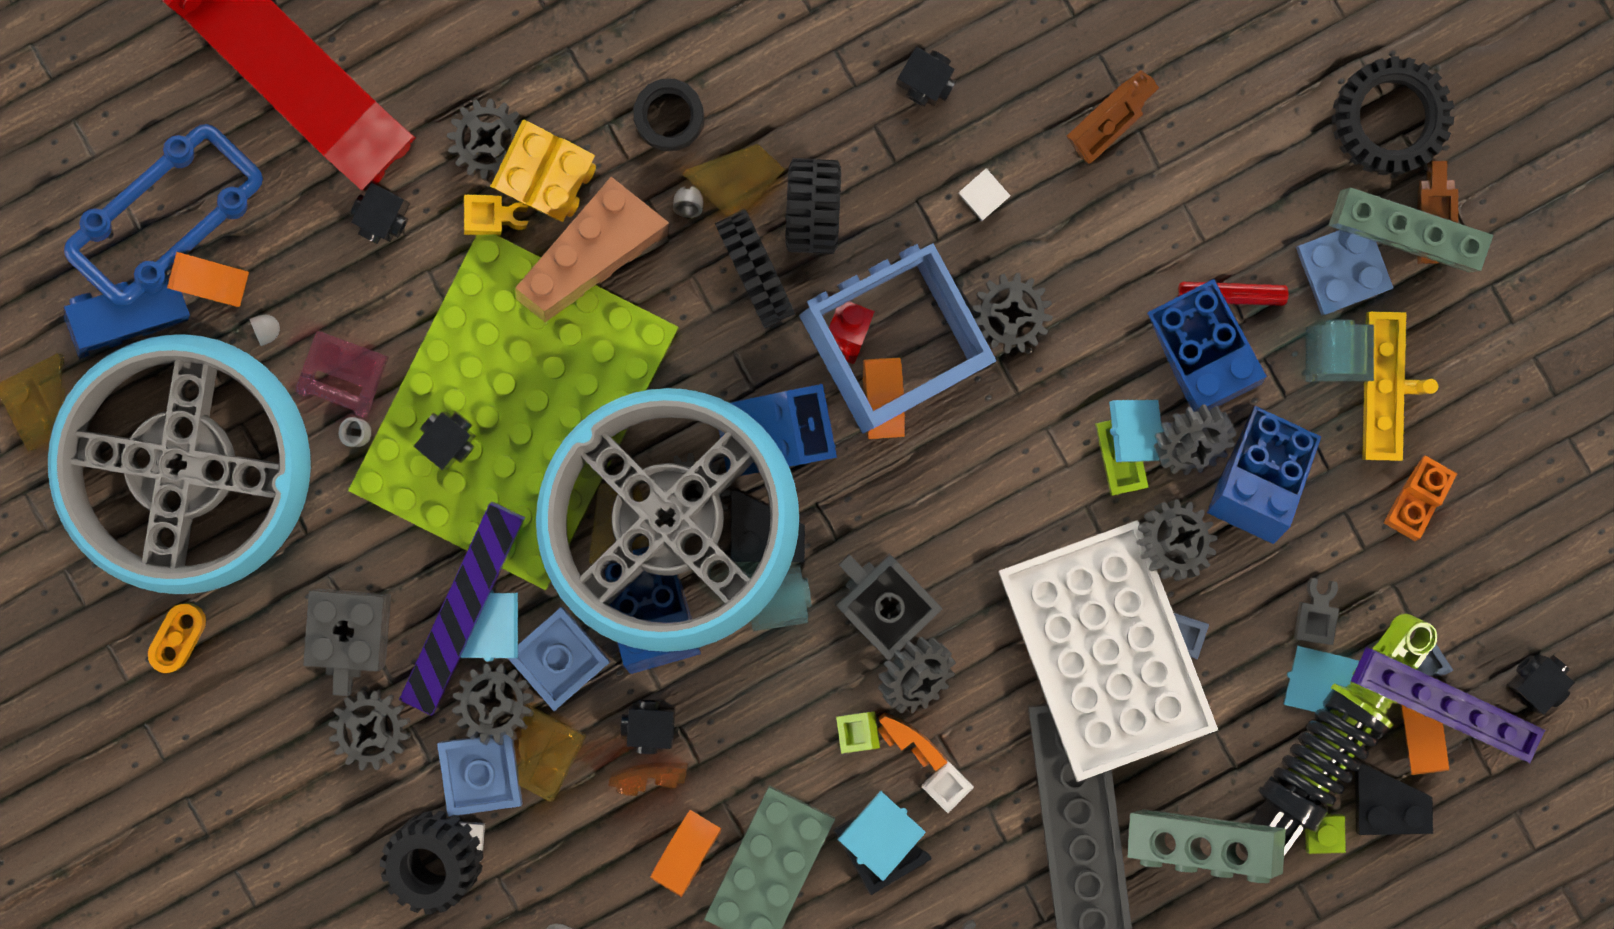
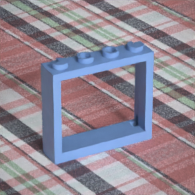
M934 243L921 250L918 244L907 248L899 253L901 260L892 265L888 259L868 269L871 276L861 281L857 275L837 285L840 292L831 297L828 296L826 291L806 302L809 308L799 314L862 434L997 361ZM917 266L967 360L873 411L822 315Z

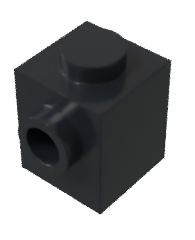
M916 46L897 78L896 84L908 91L906 97L923 107L927 103L935 106L939 98L946 101L955 86L956 81L951 79L955 69L949 66L951 60L943 54L934 50L929 54Z
M371 183L365 195L360 194L355 200L351 209V214L354 215L351 223L361 227L358 235L378 244L381 238L391 242L394 236L398 238L402 234L407 224L408 218L404 215L410 203Z
M457 411L452 415L448 412H441L439 416L433 413L420 428L424 434L413 447L441 470H448L456 460L462 463L475 447L471 444V441L476 435L469 430L472 427V423Z
M1536 654L1534 657H1527L1518 665L1516 669L1518 674L1506 686L1532 711L1544 715L1552 706L1558 707L1570 695L1568 690L1575 682L1566 675L1570 670L1560 659L1554 655L1549 658Z
M638 700V706L631 705L629 714H622L621 736L627 737V747H635V752L640 754H657V748L672 749L674 744L675 708L660 707V701Z

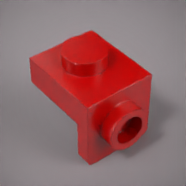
M847 302L836 308L829 329L846 361L855 364L875 311L852 302Z

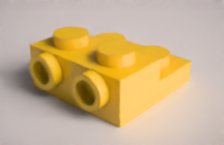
M522 120L490 187L553 219L563 222L566 216L572 217L579 206L580 199L576 194L581 184H587L595 173L596 165L592 163L595 155L529 121Z

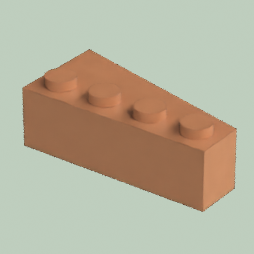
M610 177L516 286V300L544 322L548 321L582 297L587 290L610 277L614 271L625 263L631 262L641 255L646 248L668 235L669 222L614 178Z

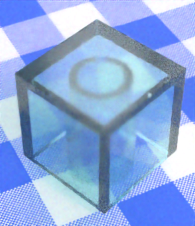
M1324 320V325L1306 327V382L1374 381V325H1355V320Z
M800 564L790 566L781 586L771 601L751 620L753 631L809 623L807 608L812 607L808 578L802 579ZM755 571L746 572L745 574L751 578Z

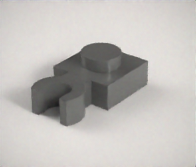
M1310 577L1307 582V592L1311 597L1310 603L1299 602L1294 639L1333 645L1339 609L1329 607V601L1337 594V582L1329 581L1327 591L1319 594L1316 588L1318 579Z

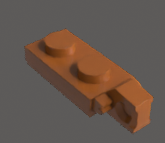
M1140 70L1129 80L1122 83L1066 136L1081 159L1088 164L1092 163L1143 115L1141 109L1145 104L1144 102L1159 89L1152 77Z
M1430 161L1427 163L1426 180L1419 181L1417 210L1458 223V189H1455V180H1447V161ZM1417 255V264H1442Z

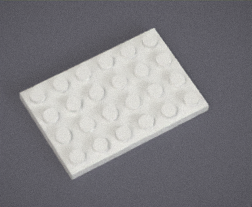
M1138 520L998 571L1077 782L1218 730L1157 570H1149V566L1152 563L1150 558L1141 559L1140 557L1146 551V548L1136 543L1137 540L1144 538L1143 533L1138 530Z

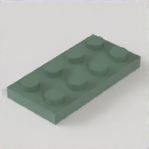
M768 786L704 920L722 929H782L835 821V817L772 786Z

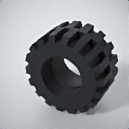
M793 158L789 164L785 245L789 252L834 254L838 247L841 166L838 160Z
M431 811L423 812L420 816L412 817L385 844L382 850L385 855L380 859V867L385 868L381 873L383 882H389L390 886L387 888V891L390 895L395 893L399 897L396 902L404 906L407 903L411 905L410 911L416 913L421 909H424L425 914H434L437 909L442 913L451 906L454 907L477 882V877L481 874L483 865L479 864L484 858L483 850H477L476 847L480 844L478 836H471L469 832L472 828L468 824L463 827L459 823L461 818L456 815L447 818L444 811H438L434 816ZM418 849H427L435 853L445 866L446 876L434 874L426 869L420 860Z

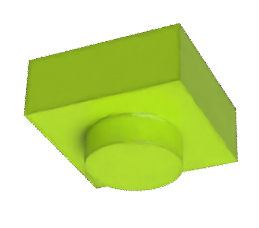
M875 711L836 717L841 754L880 748Z
M1327 814L1318 826L1319 830L1317 833L1305 828L1307 853H1346L1345 816L1343 814Z

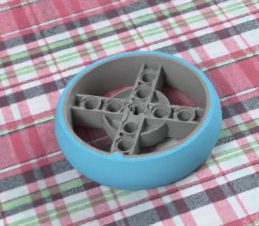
M178 334L151 337L129 344L101 359L81 377L67 395L57 415L49 443L48 478L51 495L59 518L71 539L94 564L108 574L125 583L158 593L194 594L207 592L232 584L257 570L273 556L292 532L305 504L310 482L311 460L308 435L299 410L286 388L272 372L248 353L230 344L203 336ZM174 363L167 411L160 412L147 419L137 428L131 438L88 431L100 405L123 381L149 367ZM217 370L241 383L260 403L274 430L278 445L279 463L235 456L233 446L227 434L210 418ZM191 381H194L199 387L198 397L193 401H190L185 395L186 385ZM184 418H188L193 424L192 434L187 438L183 437L179 431V424ZM106 442L113 448V456L108 462H105L100 455V449ZM142 448L146 449L150 455V462L146 468L140 467L137 462V454ZM182 458L181 461H187V468L179 471V468H174L175 459ZM216 460L224 468V474L218 481L214 480L209 472L210 465ZM83 466L124 473L126 483L133 496L150 511L143 558L118 543L100 523L89 502L85 489ZM252 466L256 467L261 474L260 482L255 487L248 484L246 480L247 470ZM172 491L178 493L181 498V505L176 511L171 510L167 504V497ZM228 491L274 498L263 522L239 548L216 560L185 566L193 518L204 515L214 509L224 499ZM165 528L171 529L175 535L174 544L170 548L166 547L161 540V534Z
M673 388L650 389L620 397L603 405L581 421L563 440L551 459L541 483L536 513L537 539L542 561L552 585L570 610L586 625L615 642L633 648L662 652L683 651L717 642L733 634L749 623L771 601L781 586L795 553L799 530L798 497L790 468L782 452L765 429L747 413L733 404L702 392ZM659 418L696 420L709 424L725 433L691 468L680 464L663 463L642 469L611 438L630 426ZM616 457L623 458V470L617 475H609L607 472L609 461ZM720 457L729 458L731 465L728 472L723 475L714 474L712 471L714 461ZM587 462L618 493L612 510V530L616 542L585 573L580 575L569 548L567 510L575 481ZM754 462L763 478L768 493L771 519L768 541L763 557L756 571L749 578L717 545L722 534L724 520L722 503L719 496ZM643 483L650 486L648 498L642 502L634 501L633 490L635 487ZM691 484H701L704 489L702 497L695 502L687 501L685 496L686 489ZM662 513H676L672 517L676 520L672 527L666 524L660 527V524L663 522L660 519ZM645 536L649 540V549L643 555H634L632 543L636 538ZM693 536L701 537L703 542L701 551L696 555H687L684 548L686 541ZM612 563H619L622 567L621 577L615 582H608L605 578L606 568ZM717 563H726L729 567L727 579L723 582H713L711 579V569ZM693 570L725 603L704 616L670 623L637 619L609 605L643 571L657 575H676Z

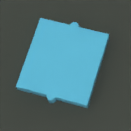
M1158 400L1109 401L1112 422L1110 433L1114 439L1116 462L1160 461L1154 449V444L1158 443L1155 434L1164 432L1161 426Z
M493 590L491 591L461 658H484L486 662L493 661L494 658H518V593H494Z
M1297 646L1292 670L1287 673V677L1290 679L1283 704L1312 712L1324 709L1323 701L1332 690L1331 686L1337 684L1347 687L1350 684L1353 676L1352 673L1357 668L1359 660Z
M880 791L837 840L857 857L856 862L858 864H865L876 876L884 881L926 832L907 815V809L899 808Z

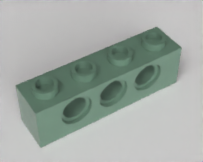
M1351 187L1340 190L1329 223L1330 227L1469 273L1482 270L1493 238L1492 234Z
M1142 809L1130 813L1127 858L1140 859V865L1146 867H1162V863L1175 864V870L1192 873L1197 872L1198 868L1211 870V875L1215 877L1232 878L1234 873L1247 875V881L1269 883L1270 879L1283 874L1286 828ZM1166 833L1171 834L1175 839L1176 846L1174 851L1166 846ZM1202 838L1208 840L1211 845L1210 856L1205 855L1200 848ZM1237 843H1241L1246 847L1248 852L1246 861L1241 860L1237 856Z

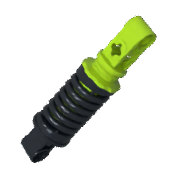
M1401 614L1394 618L1390 627L1372 649L1417 670L1429 652L1435 647L1437 632L1431 624L1413 615ZM1416 629L1414 637L1410 640L1411 633ZM1351 681L1347 687L1333 684L1331 686L1332 690L1323 701L1324 709H1319L1314 714L1317 721H1309L1306 725L1309 733H1300L1298 736L1300 744H1293L1290 747V752L1293 756L1286 755L1282 758V764L1286 769L1276 768L1273 771L1274 777L1271 776L1263 787L1260 786L1257 790L1266 801L1249 824L1286 828L1284 856L1304 828L1317 833L1319 830L1318 826L1328 814L1326 805L1333 806L1336 803V797L1331 792L1342 794L1344 785L1339 780L1349 783L1353 779L1352 773L1346 767L1352 771L1360 769L1361 763L1354 756L1363 760L1368 758L1369 751L1363 746V743L1374 747L1378 744V739L1382 737L1388 728L1391 729L1393 724L1385 714L1391 707V704H1397V702ZM1239 843L1241 851L1248 856L1246 847Z

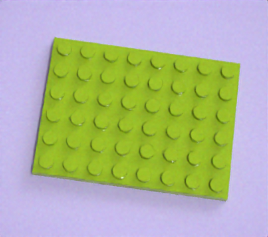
M495 234L476 235L348 491L466 551L470 547L489 503L494 502L525 517L502 569L547 590L551 580L545 570L539 551L536 513L541 483L551 459L568 434L588 415L620 397L648 390L679 327L597 285L587 290L582 297L544 322L516 300L515 292L516 286L541 257ZM457 411L472 423V427L469 430L476 435L471 441V444L475 447L462 463L456 460L448 470H441L413 446L424 434L420 428L433 413L439 416L441 412H448L452 415ZM628 428L611 437L619 446ZM612 460L609 461V463H608V465H607V470H608V468H609V466H610ZM587 462L575 481L568 504L567 537L569 545L603 480Z

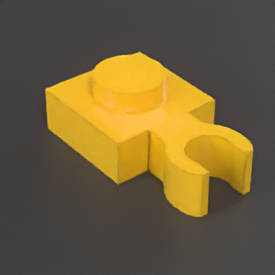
M464 195V235L495 234L501 236L502 225H508L516 230L526 229L528 221H518L513 217V214L519 211L527 212L528 206L521 202L514 203L508 207L502 206V196Z

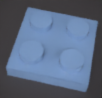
M1338 230L1296 247L1321 315L1329 314L1394 288L1375 241Z
M563 606L518 644V658H508L553 711L611 662Z
M508 735L503 736V745H498L493 737L490 738L488 745H483L480 742V736L473 740L471 738H462L437 743L448 817L522 806L514 740Z

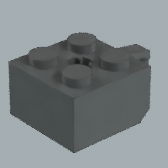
M890 553L875 567L870 562L862 567L850 554L838 564L851 579L845 584L850 591L836 604L837 607L888 661L894 656L896 649L901 650L906 645V642L910 641L942 610V607ZM888 597L889 601H891V597L898 600L895 604L898 611L893 615H890L889 612H887V616L880 613L883 608L881 600Z
M331 589L309 591L303 666L326 667V675H333L332 695H351L353 677H361L362 670L380 671L384 668L387 657L391 594ZM346 621H348L349 628H354V634L346 637L345 632L341 631V625L346 624Z

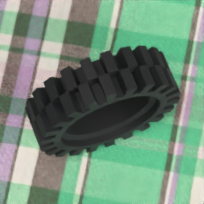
M1391 56L1388 59L1384 60L1381 58L1367 64L1348 78L1347 83L1338 92L1340 93L1339 98L1334 101L1333 108L1336 109V113L1332 116V124H1336L1337 130L1333 132L1335 139L1340 138L1343 145L1339 148L1344 154L1348 152L1352 156L1350 161L1355 165L1362 164L1365 171H1377L1378 175L1385 176L1388 174L1399 175L1412 171L1431 161L1432 157L1439 154L1444 148L1442 146L1443 143L1449 140L1451 132H1448V129L1454 125V117L1450 116V110L1454 109L1453 100L1448 101L1446 96L1450 93L1447 85L1444 87L1440 85L1438 81L1442 77L1437 72L1432 75L1428 72L1430 66L1425 63L1417 65L1415 64L1416 59L1407 57L1404 60H1400V56ZM1384 83H1398L1410 88L1420 98L1425 109L1424 129L1417 141L1410 147L1401 150H1387L1370 141L1364 133L1360 122V109L1366 94L1373 87Z
M746 209L716 222V228L764 328L795 315L781 281Z

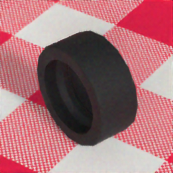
M659 79L648 84L638 94L634 104V122L640 136L650 146L662 151H678L690 146L700 135L704 125V108L698 94L687 83L677 79ZM662 94L681 96L688 103L691 110V119L688 127L681 134L674 137H664L657 134L650 127L647 120V111L650 103Z

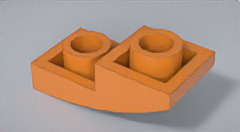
M176 252L167 288L240 307L249 272Z
M900 358L863 360V392L873 411L904 395ZM904 412L867 431V438L905 437Z
M1423 456L1396 498L1384 524L1413 541L1421 539L1435 509L1442 505L1457 473L1428 456Z
M1400 704L1411 775L1449 771L1443 723Z
M885 712L878 716L882 726L877 730L890 747L896 743L902 751L914 742L916 746L911 750L924 768L930 764L937 771L947 763L946 758L939 749L916 728Z
M689 810L650 878L682 897L699 871L702 861L721 833V828Z

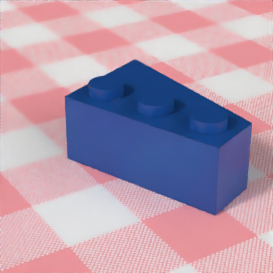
M170 274L165 275L166 282L160 291L152 294L143 293L133 303L125 306L115 305L104 295L93 298L91 293L69 299L70 305L64 306V319L79 360L90 356L88 351L107 345L113 348L122 345L124 340L140 335L147 336L188 321L190 314L182 292L167 288ZM128 282L115 284V286L123 291L129 284Z

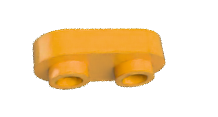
M183 603L170 609L148 649V660L155 670L161 673H171L185 665L206 626L205 614L199 606L192 603ZM186 614L190 615L193 619V625L190 628L185 627L182 622ZM167 647L175 650L176 655L173 660H169L165 656Z

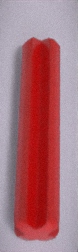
M1183 281L1179 283L1178 297L1207 282ZM1217 283L1227 304L1283 306L1288 302L1289 292L1286 285Z

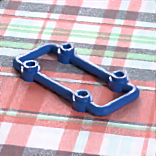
M202 124L195 127L186 136L177 135L167 139L163 147L164 155L102 210L95 208L84 212L79 222L80 229L65 243L64 254L66 259L115 305H129L143 293L152 294L160 291L166 282L165 273L173 267L176 252L189 253L226 218L233 220L242 217L247 211V199L262 185L263 177L259 168L213 125ZM204 139H208L248 179L238 188L227 187L221 190L217 197V207L156 262L144 261L140 263L134 272L135 281L125 290H119L79 250L89 241L99 242L105 240L112 230L111 221L171 168H184L190 165L194 159V148Z

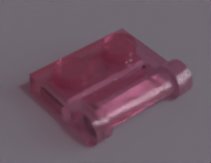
M317 330L299 377L296 393L306 397L311 394L354 410L356 416L366 419L371 410L373 398L389 357ZM317 370L362 386L360 396L358 397L315 381Z

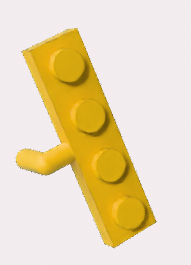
M1366 312L1362 460L1403 461L1404 394H1433L1438 390V383L1434 379H1405L1406 312Z

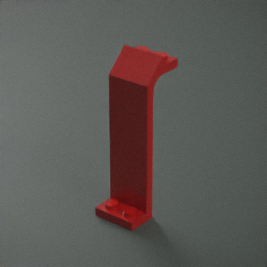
M162 0L167 6L183 17L297 131L360 190L366 191L371 183L375 185L379 183L385 175V170L396 159L402 158L409 151L411 143L416 139L412 133L378 104L272 0Z

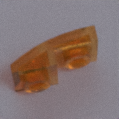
M658 762L635 765L613 773L609 779L608 786L617 787V793L628 796H638V791L645 792L648 787L649 778L655 779L656 785L676 788L677 783H685L689 764Z

